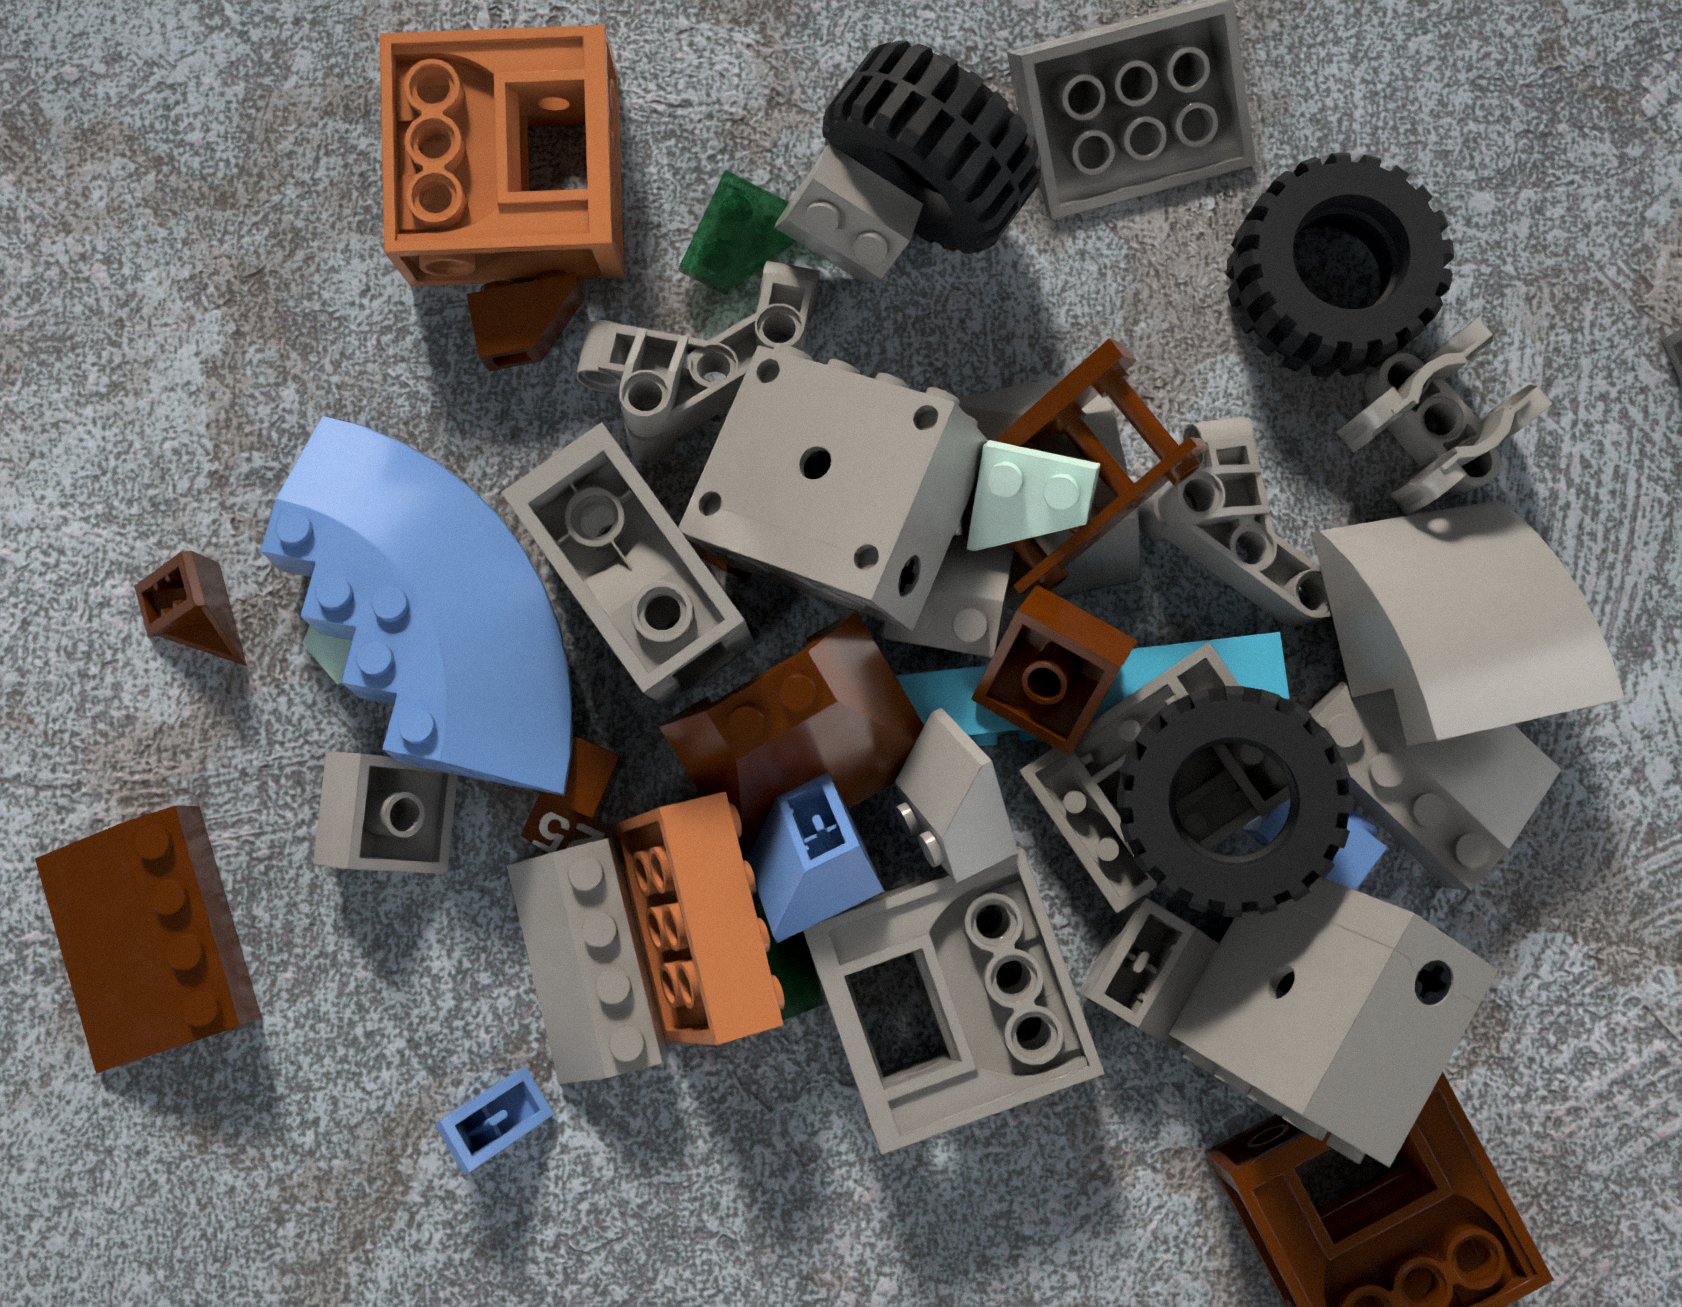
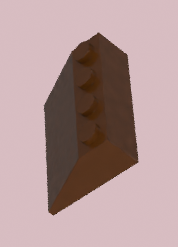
M172 806L117 824L35 858L96 1074L262 1019L200 806Z

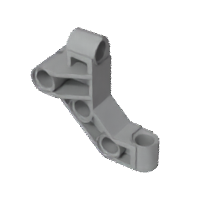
M766 261L760 284L757 312L710 340L622 325L606 320L592 321L588 324L575 377L579 383L592 390L619 394L627 443L631 452L637 458L644 461L661 460L672 452L676 439L732 406L758 345L780 351L782 345L792 346L801 351L804 350L809 322L815 310L820 270ZM773 334H784L791 339L784 343H775L770 341L768 337ZM710 372H719L726 376L724 380L719 382H708L702 379L705 374Z
M1241 416L1188 424L1184 429L1182 443L1189 437L1202 439L1208 446V449L1197 457L1201 462V466L1180 484L1173 486L1170 482L1161 487L1137 507L1139 530L1141 533L1153 541L1171 542L1270 616L1287 626H1300L1333 620L1321 567L1274 533L1256 450L1255 435L1248 419ZM1236 541L1245 547L1248 558L1247 563L1238 557ZM1299 587L1302 588L1308 596V608H1306L1299 599Z

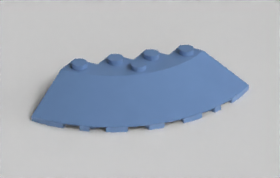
M322 416L276 497L260 552L281 572L311 577L300 615L301 618L321 635L352 641L341 683L358 698L394 705L382 750L401 764L565 796L573 750L571 672L564 648L561 626L545 586L526 551L500 516L469 485L437 461L399 440L364 426Z

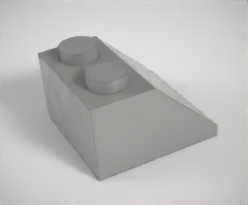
M828 143L777 220L774 228L867 285L881 280L908 245L923 204Z
M953 535L913 632L885 622L882 638L993 657L1000 644L1015 555L1013 547L1007 543L978 551L967 550L968 537Z
M942 708L931 712L895 780L902 804L895 807V811L909 838L918 836L922 851L931 866L936 867L941 864L954 882L958 883L1017 854L1018 850L992 760Z
M326 751L313 864L352 870L447 874L458 775L401 764L391 756Z

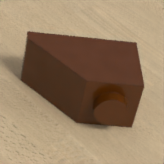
M573 735L572 758L565 796L539 791V794L554 802L551 808L552 813L570 821L582 824L585 815L591 818H600L626 757Z

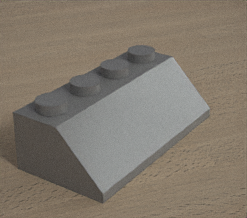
M616 837L605 838L507 865L558 1083L567 1084L605 1079L663 1064L669 1052Z

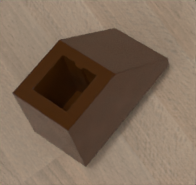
M548 270L535 275L534 281L514 285L512 282L505 280L493 281L481 286V291L466 294L479 359L489 372L543 361L585 299L576 273L566 274L563 270Z

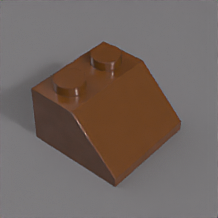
M1037 584L1017 609L971 699L1071 756L1138 640Z

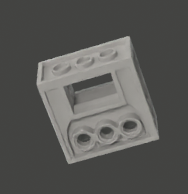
M602 422L501 492L642 692L664 708L671 706L755 646L744 618ZM611 528L606 534L601 536L605 530ZM677 622L672 628L668 629L672 623Z
M1017 848V854L958 883H955L950 875L943 871L873 896L803 930L881 1155L1105 1074L1025 851L1022 848ZM987 905H997L1001 916L999 925L991 932H979L976 926L977 914ZM912 952L946 1049L882 1072L848 975ZM1007 961H1017L1020 971L1015 982L1007 986L997 985L996 975L1000 966ZM1028 1017H1038L1039 1025L1035 1034L1028 1039H1018L1016 1032L1019 1024Z

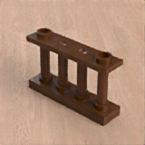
M1110 338L1106 340L994 440L996 442L1043 451L1040 445L1055 432L1058 435L1065 434L1086 461L1100 463L1098 476L1116 497L1112 503L1093 519H1089L1086 525L1069 528L1073 535L1049 556L1034 537L1011 542L1010 545L1031 570L1013 585L1019 594L1031 593L1037 584L1048 591L1055 589L1069 576L1065 568L1167 482L1170 481L1173 486H1176L1190 477L1201 466V462L1197 457L1208 449V446L1202 439L1189 437L1182 444L1178 445L1127 382L1129 374L1126 370L1137 360L1121 342ZM1098 394L1102 398L1109 396L1160 459L1156 466L1135 483L1083 420L1086 413L1082 408ZM978 479L966 507L974 506Z

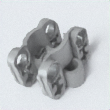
M1479 317L1423 361L1408 353H1399L1387 358L1366 378L1364 390L1370 405L1336 431L1338 436L1354 453L1387 428L1420 466L1414 474L1389 494L1406 516L1430 504L1445 492L1454 495H1464L1491 482L1498 474L1501 465L1500 455L1496 447L1501 441L1521 430L1552 405V402L1537 385L1530 383L1478 419L1449 386L1445 379L1466 365L1468 360L1494 341L1492 332ZM1388 372L1398 374L1403 379L1404 383L1398 390L1390 386L1387 376ZM1424 413L1433 415L1439 421L1441 427L1440 435L1432 434L1427 430L1423 419ZM1473 461L1476 466L1475 478L1468 476L1461 466Z

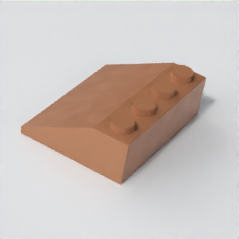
M726 791L659 807L613 824L665 1041L720 1045L783 1026L780 1010L784 1009V994L777 977L771 976L766 952L770 950L769 933L764 921L761 918H757L752 899V895L756 891L755 877L750 864L746 860L743 861L738 842L742 832L741 820L736 807L732 803L729 804Z

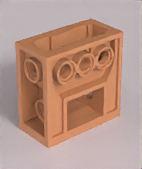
M605 25L380 33L384 253L411 287L486 284L501 280L512 283L534 281V276L538 273L548 270H563L566 274L575 272L578 280L625 278L618 70ZM585 125L587 189L530 191L528 127Z

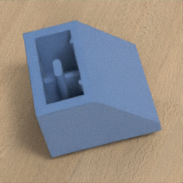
M829 772L776 797L747 857V862L753 870L756 888L773 937L779 943L884 890L854 820Z

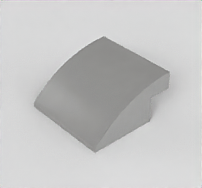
M1496 500L1320 530L1312 533L1351 697L1354 698L1393 689L1407 746L1440 741L1625 699L1610 651L1579 587L1557 555L1539 534L1502 501Z

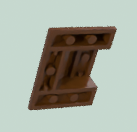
M856 609L807 637V647L735 690L714 702L707 696L659 724L660 730L702 797L726 791L729 804L732 803L736 807L742 827L738 842L743 861H747V857L776 797L829 772L845 805L850 809L895 783L925 726Z

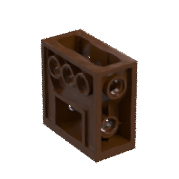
M1443 1072L1396 1155L1399 1166L1317 1210L1314 1208L1294 1168L1329 1150L1331 1147L1326 1142L1331 1132L1328 1131L1323 1141L1287 1122L1282 1116L1275 1114L1205 1151L1285 1307H1506L1554 1281Z

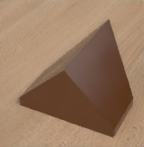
M193 551L180 552L134 585L148 638L159 636L247 666L219 562Z

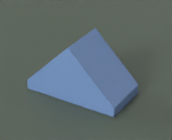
M524 1066L452 1110L435 1123V1126L463 1175H466L553 1116L554 1113L528 1068Z

